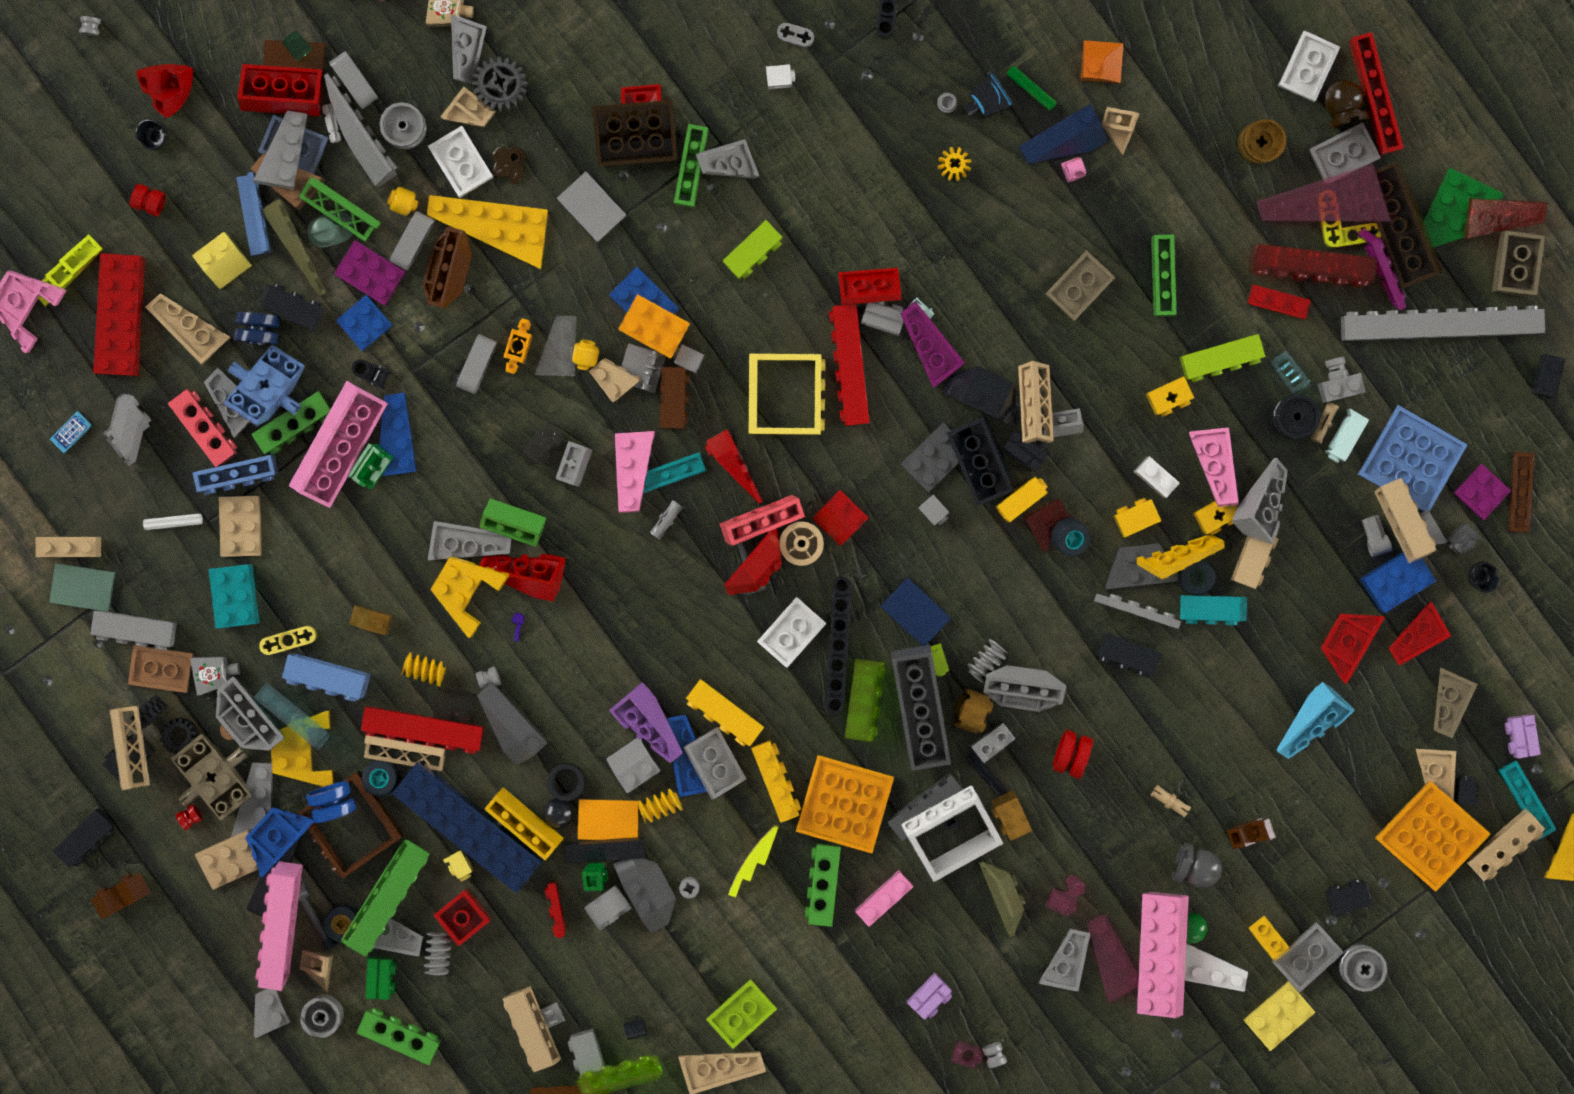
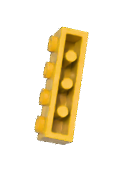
M702 679L698 681L686 697L689 700L687 704L696 711L698 708L705 712L703 716L712 723L714 720L720 724L719 728L728 735L730 732L736 736L735 741L743 747L746 744L751 746L764 728L763 725Z
M771 740L752 746L751 749L780 823L799 816L801 807L798 799H793L791 794L794 791L791 781H786L784 773H787L783 761L779 762L776 756L780 754L776 743L772 744Z
M504 787L485 807L489 814L544 860L550 856L564 839Z

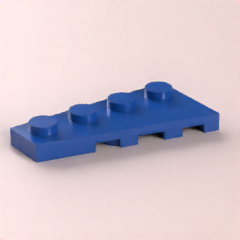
M405 393L384 395V401L388 404L382 414L379 445L394 458L382 476L416 472Z
M686 715L666 718L683 752L672 761L678 797L707 792L683 749L684 746L696 740Z

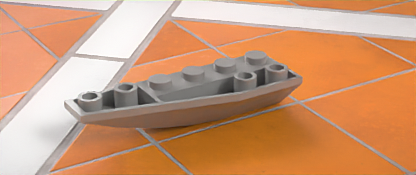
M327 73L324 77L328 95L342 134L374 185L379 188L398 175L395 171L397 166L389 156L385 157L383 153L386 150L377 139L374 140L372 138L375 134L369 125L365 127L361 122L364 119L358 109L353 110L350 105L352 100L346 92L342 94L339 89L341 84L335 76L331 78Z

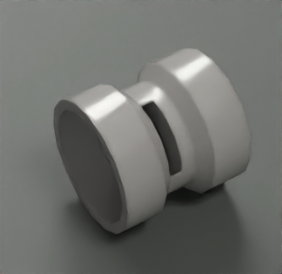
M1345 357L1325 361L1326 367L1330 372L1328 374L1329 380L1349 376L1348 370L1345 369L1344 365L1346 363Z
M495 666L489 668L488 672L479 671L476 673L481 690L491 682L495 686L501 685V680Z
M1001 1042L992 1043L982 1048L984 1055L988 1058L987 1064L989 1068L998 1067L1007 1062L1005 1055L1002 1054Z

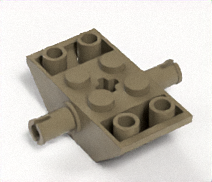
M203 734L199 735L171 758L172 762L191 784L188 790L178 796L179 801L184 800L182 804L186 807L195 798L200 796L218 819L222 821L252 796L245 780L235 769L237 764L248 757L246 752L241 754L244 749L239 747L230 756L226 757ZM210 773H215L217 775L215 776V780L210 779Z

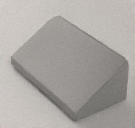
M1080 408L1052 413L1053 437L1083 433L1084 425ZM1042 426V428H1043V434L1046 436V430H1045V428Z

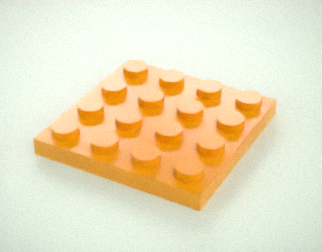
M817 755L796 832L873 853L894 776Z
M1429 780L1375 838L1436 892L1491 834Z

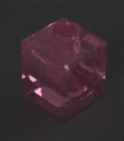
M956 1040L951 1060L954 1063L975 1069L976 1064H980L983 1053L980 1052V1046ZM964 1051H972L973 1056L970 1059H964L962 1057Z

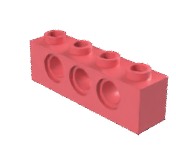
M186 389L170 401L168 405L215 467L223 466L238 454L235 450L238 447L231 438L227 439L223 434L226 431L219 422L215 423L211 418L214 415L207 406L205 408L200 403L202 399L197 392ZM195 406L197 409V414L194 417H191L188 413L189 408ZM207 422L209 425V430L206 433H203L200 429L201 424ZM215 438L221 440V446L218 449H215L212 445Z
M790 495L722 522L720 527L725 542L733 546L805 516L799 498Z

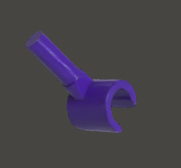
M518 612L514 614L511 620L512 623L517 624L514 641L516 642L519 641L520 629L525 620L524 615Z

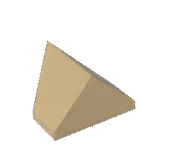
M1107 107L1101 125L1120 152L1124 154L1139 113Z
M302 950L300 970L305 971L327 993L333 954Z

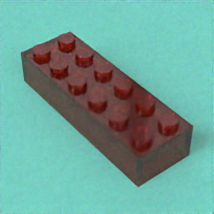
M1255 244L1251 247L1248 271H1252L1253 275L1256 276L1273 274L1274 278L1281 279L1293 276V280L1305 281V279L1310 278L1313 279L1312 282L1314 283L1332 281V285L1344 286V284L1351 283L1352 287L1364 288V286L1374 282L1377 258Z

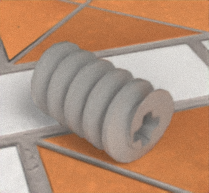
M992 639L988 640L991 647L983 646L986 651L985 653L978 652L980 659L973 658L975 665L967 664L970 669L968 672L982 684L985 683L983 676L986 677L988 670L995 671L993 664L1000 666L1001 664L998 659H1006L1003 654L1006 651Z
M428 932L427 935L433 938L427 940L426 943L432 945V947L425 950L430 952L431 955L425 956V959L429 960L430 963L424 964V967L429 968V971L423 973L430 975L448 974L449 970L445 967L449 966L450 962L445 959L450 958L451 954L446 951L451 950V946L446 943L451 942L452 938L445 933Z

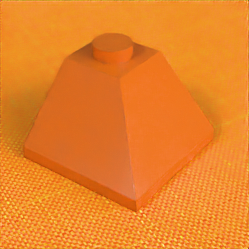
M1083 41L1081 81L1120 84L1124 43Z

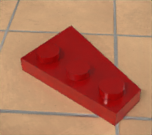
M1430 601L1388 649L1397 665L1400 666L1449 638L1451 635L1433 603Z

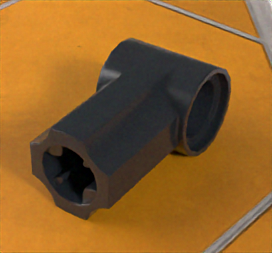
M634 1016L630 1022L624 1023L627 1040L648 1036L644 1018Z

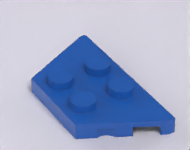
M273 807L248 833L246 840L251 847V854L254 861H256L261 878L273 868L314 823L312 818Z

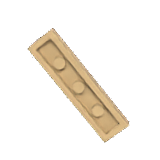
M1031 361L1018 366L1022 442L1031 443L1040 440L1050 443L1054 441L1049 365ZM1039 369L1043 370V378L1039 375ZM1040 387L1044 392V397L1040 394ZM1041 406L1045 411V417L1041 413ZM1042 426L1046 430V436L1042 435Z
M131 706L110 710L121 789L126 790L150 785L139 707ZM134 710L135 719L130 725L124 720L123 712ZM130 730L137 733L138 739L134 744L127 740L126 735ZM133 749L140 753L141 759L137 764L130 760L129 755ZM136 769L143 773L144 782L133 783L132 775Z
M368 735L365 737L366 748L364 758L414 766L417 762H412L407 756L412 751L420 753L422 756L420 761L425 760L427 763L425 765L430 769L443 771L446 749L442 746L432 747L419 742L415 744L401 739L391 740L378 735L377 737ZM370 746H380L383 752L379 755L369 754ZM391 748L400 749L403 755L395 759L387 751ZM430 755L440 756L439 766L431 765L427 757Z

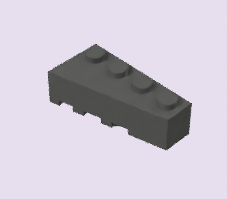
M949 772L887 820V822L902 841L905 839L909 841L901 824L957 794L963 788Z

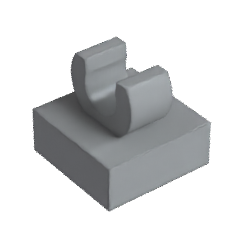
M557 1002L540 1009L548 1028L565 1021Z

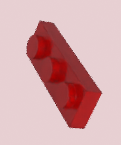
M1253 284L1247 304L1305 320L1311 300Z

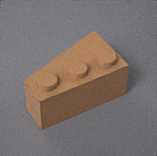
M264 153L250 168L256 174L266 155ZM298 168L294 190L271 187L296 209L300 210L307 202L299 198L298 195L310 177H314L322 183L326 180ZM310 186L304 196L310 199L317 190Z

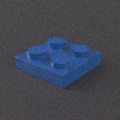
M367 295L336 320L361 351H364L393 326Z

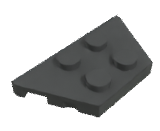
M1159 543L1118 548L1109 578L1105 584V589L1179 581V573L1176 572L1168 578L1160 579L1137 565L1136 558L1143 556L1146 559L1152 557L1154 552L1160 551L1164 553L1165 551Z

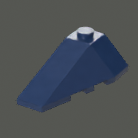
M1089 104L1025 142L1019 148L1028 164L1091 152L1108 141L1097 115Z

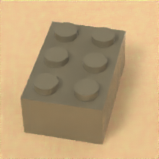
M1506 230L1500 233L1492 292L1525 297L1537 296L1545 236Z

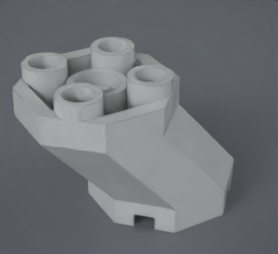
M123 393L116 400L110 428L103 432V434L108 437L107 441L119 457H124V462L130 466L136 461L143 431L150 427L148 423L151 419L144 411L142 412L137 408L139 403L133 395L130 396Z

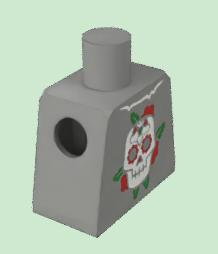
M226 657L190 658L197 696L218 689L230 679V676L240 675L239 664H228Z

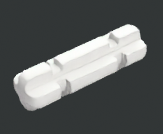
M326 104L322 109L323 113L326 114L324 118L328 133H330L329 139L331 143H338L342 140L341 134L338 133V130H340L332 105Z

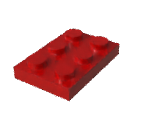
M898 268L838 272L841 305L901 300Z

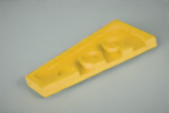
M1209 534L1188 541L1186 546L1175 545L1171 547L1170 551L1164 553L1160 551L1154 552L1152 557L1146 559L1143 556L1136 558L1137 565L1160 579H1164L1201 561L1209 555L1215 554L1217 551L1225 548L1223 540Z

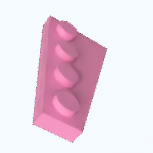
M1229 428L1189 432L1217 506L1238 505Z
M655 431L615 434L619 513L640 511Z

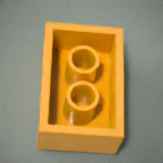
M637 294L618 330L671 359L690 323Z

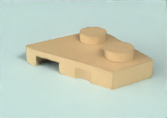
M606 358L589 370L612 403L642 380L640 376H634L626 372L627 369L616 366L614 362Z

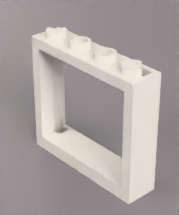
M972 785L901 824L933 882L1003 844ZM975 804L988 830L929 862L915 837Z

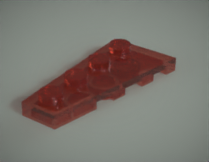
M1469 198L1464 238L1469 239L1474 238V236H1484L1493 232H1503L1512 228L1545 223L1547 202Z

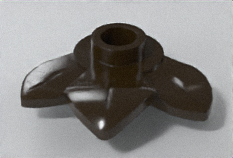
M506 147L496 148L491 153L492 157L497 161L493 167V176L497 178L509 176L512 183L517 184L525 173L523 163L525 162L526 155L524 150L520 147H512L510 149ZM514 153L518 155L517 161L512 158Z

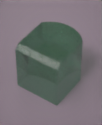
M298 30L289 34L282 41L283 45L297 61L313 50Z

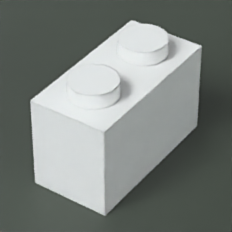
M1150 456L1134 471L1163 498H1167L1179 484L1173 476Z

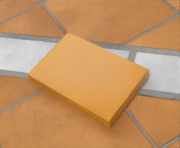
M579 799L578 839L606 840L638 837V800Z

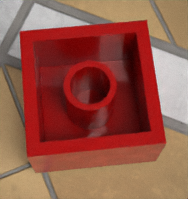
M468 888L434 914V917L458 946L492 919Z

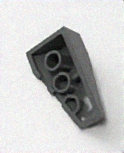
M492 682L477 695L503 752L516 765L533 757L547 744L546 737Z

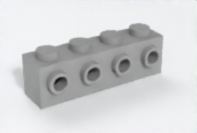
M97 610L93 614L90 635H96V639L108 641V637L115 638L117 643L128 644V641H135V645L147 647L148 644H154L156 649L167 650V647L174 645L177 623Z

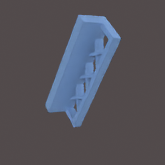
M249 172L246 176L236 178L250 255L256 256L271 253L266 219L261 212L264 208L260 186L253 181L256 173Z

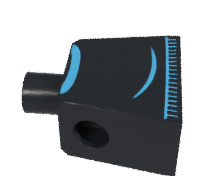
M992 72L969 93V98L972 102L963 107L969 118L979 112L982 118L985 119L1013 107L1014 102L996 74Z

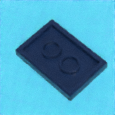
M908 577L880 606L922 646L927 645L951 619Z

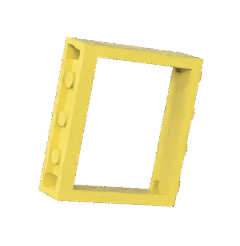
M749 354V434L820 435L821 431H825V419H821V411H825V399H821V391H825V379H821V371H825V359H821V354ZM758 360L815 361V428H757Z

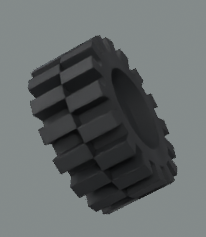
M157 694L151 697L139 709L142 730L150 725L168 706ZM134 714L130 718L132 722L135 719Z
M176 718L166 722L162 727L163 730L160 731V742H163V748H166L168 752L177 754L198 737L196 730L198 729L193 726V722L188 721L189 719ZM177 728H181L186 732V740L181 744L174 742L172 739V732Z

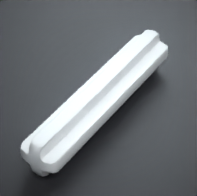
M202 514L144 519L143 527L145 530L199 525L203 523Z

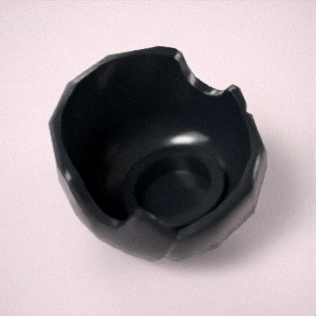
M145 119L136 127V140L145 149L157 151L163 148L168 140L167 129L159 121Z
M1479 561L1471 566L1468 574L1470 585L1483 593H1490L1495 590L1500 583V578L1496 573L1497 568L1486 561Z
M555 798L545 804L543 818L551 828L557 830L564 829L572 822L573 810L567 801Z

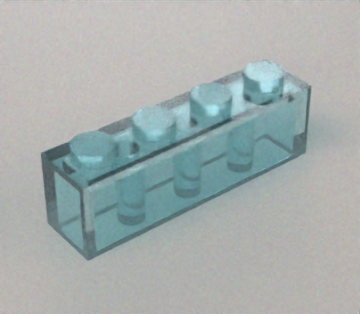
M267 682L254 696L255 700L316 750H319L331 736Z

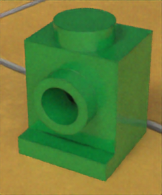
M589 863L582 871L584 891L604 890V884L608 880V872L604 867V863Z

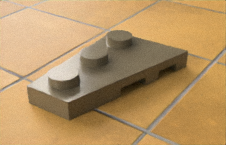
M1440 668L1434 731L1453 738L1478 684Z

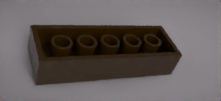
M1396 161L1359 176L1401 288H1406L1444 273L1401 162Z

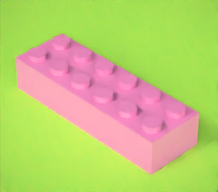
M346 381L289 486L298 493L330 508L388 403Z
M279 861L276 867L272 868L271 874H268L266 885L269 886V893H266L264 905H267V912L264 911L262 917V924H265L264 931L262 930L260 935V942L263 943V946L258 953V961L261 963L260 968H257L256 980H259L258 988L282 991L289 979L303 866L301 864Z
M1148 892L1142 896L1137 1014L1170 1018L1183 1015L1188 895Z

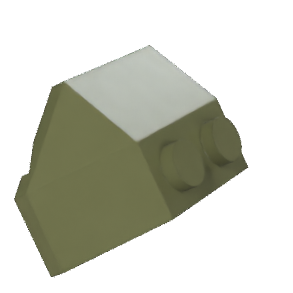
M983 860L978 861L1009 937H1013L1024 912L1022 905L1026 904L1022 893L1018 894L1015 886H1018L1014 874L1010 875L1007 870Z

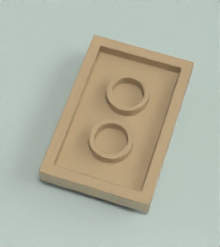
M260 496L219 497L220 557L262 556Z
M250 829L195 854L212 890L258 870L256 861H254L251 854V847L246 840Z

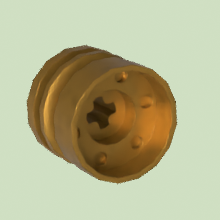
M1269 119L1258 120L1245 126L1238 138V149L1242 157L1255 164L1276 159L1284 151L1286 145V134L1283 128L1277 122ZM1260 139L1263 145L1259 146L1256 140Z

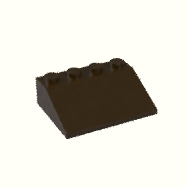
M672 100L592 106L598 167L678 160Z

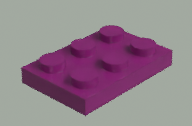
M354 240L334 274L386 306L406 272Z

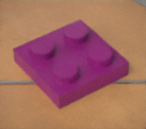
M1480 464L1456 489L1454 494L1480 519L1485 520L1511 490L1483 464Z

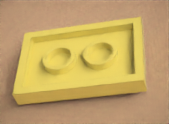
M1288 981L1249 1014L1244 1021L1271 1051L1316 1012Z

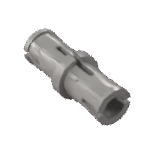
M672 500L663 515L660 514V519L650 533L660 540L668 527L673 525V520L683 507Z

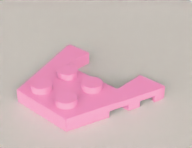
M10 270L6 272L0 282V320L3 324L7 325L11 331V336L14 340L17 339L22 346V351L27 354L30 353L38 338L22 327L37 299L39 296H42L52 305L56 306L61 301L66 290Z

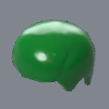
M1188 913L1186 943L1197 944L1207 934V923L1198 913Z

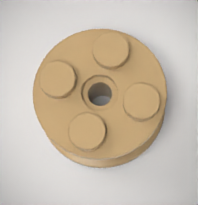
M793 523L783 531L780 537L781 553L792 564L799 566L809 565L816 561L822 553L824 545L822 534L810 523ZM799 540L805 541L806 544L804 547L801 548L798 546Z

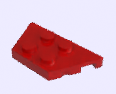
M1339 614L1320 649L1343 683H1348L1385 617Z

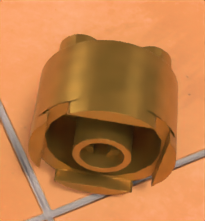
M965 688L966 695L961 694L954 711V716H957V719L952 721V725L975 734L978 731L982 733L986 726V721L984 720L987 713L990 714L993 703L990 702L989 696Z

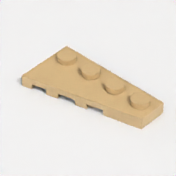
M760 1051L678 1056L689 1094H695L766 1072Z

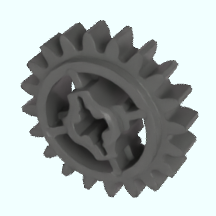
M498 56L497 62H494L492 58H490V64L483 61V68L477 67L476 71L478 74H473V79L476 80L472 82V87L476 88L473 90V94H479L477 101L484 100V108L490 104L491 111L495 107H498L499 112L502 111V107L509 111L510 104L516 108L517 101H523L521 95H526V89L524 88L527 87V82L523 81L526 79V74H520L522 67L515 69V61L509 64V58H506L504 62H501L500 56ZM501 71L506 72L509 75H504L501 73ZM492 73V79L488 84L483 85L485 78ZM497 79H498V82H500V84L503 85V89H501V87L499 86V84H496V83H497ZM516 84L515 90L508 96L507 90L511 85ZM488 92L496 94L499 98L490 95Z

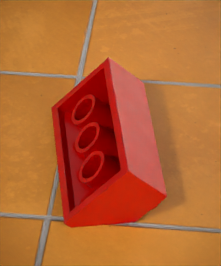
M242 64L237 97L241 111L286 114L288 110L305 113L309 116H320L323 94L322 69Z

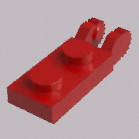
M551 881L547 884L548 887L545 888L547 900H551L552 907H549L550 918L555 920V924L552 927L553 934L561 939L566 932V925L557 881Z

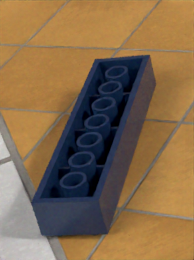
M420 760L392 793L515 893L521 889L544 860Z

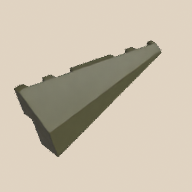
M281 199L275 200L262 209L261 212L318 296L327 294L303 239L298 236Z

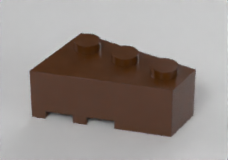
M661 367L660 428L685 429V425L689 423V413H685V405H689V393H686V385H690V373H686V368Z

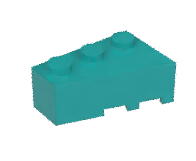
M1181 595L1180 619H1186V623L1198 624V620H1206L1205 624H1218V621H1225V625H1237L1238 621H1247V597Z

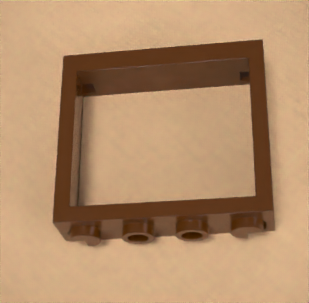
M360 771L355 772L344 781H348L349 784L353 782L391 838L347 868L318 825L313 823L308 828L311 832L309 836L312 841L320 845L322 848L320 850L321 854L326 860L329 859L334 865L332 866L333 871L338 876L341 875L342 878L404 836L378 797L371 795L363 787ZM308 805L297 814L312 818L309 812L318 806Z

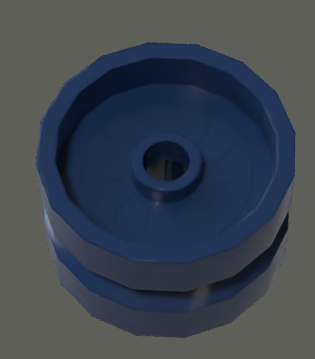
M236 312L235 323L247 326V329L238 328L234 330V341L246 342V344L278 345L279 334L266 330L267 328H278L280 326V316Z

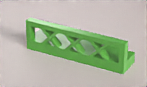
M310 177L298 195L299 198L363 241H366L374 228L377 229L381 223L314 177ZM310 186L317 190L319 199L310 200L304 196ZM328 199L334 201L335 210L326 211L322 201ZM349 211L352 221H341L339 212ZM364 221L369 225L364 235L357 232L356 223Z

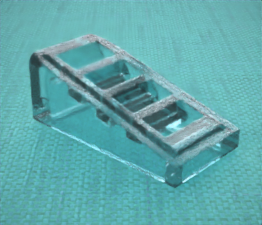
M1287 351L1270 362L1293 395H1297L1310 385L1308 378ZM1286 359L1289 361L1279 368L1278 365ZM1290 366L1293 367V369L1288 371L1286 374L1283 373V371L1289 368ZM1294 373L1298 374L1290 381L1288 380V378L1292 376ZM1300 379L1303 381L1296 387L1293 386Z

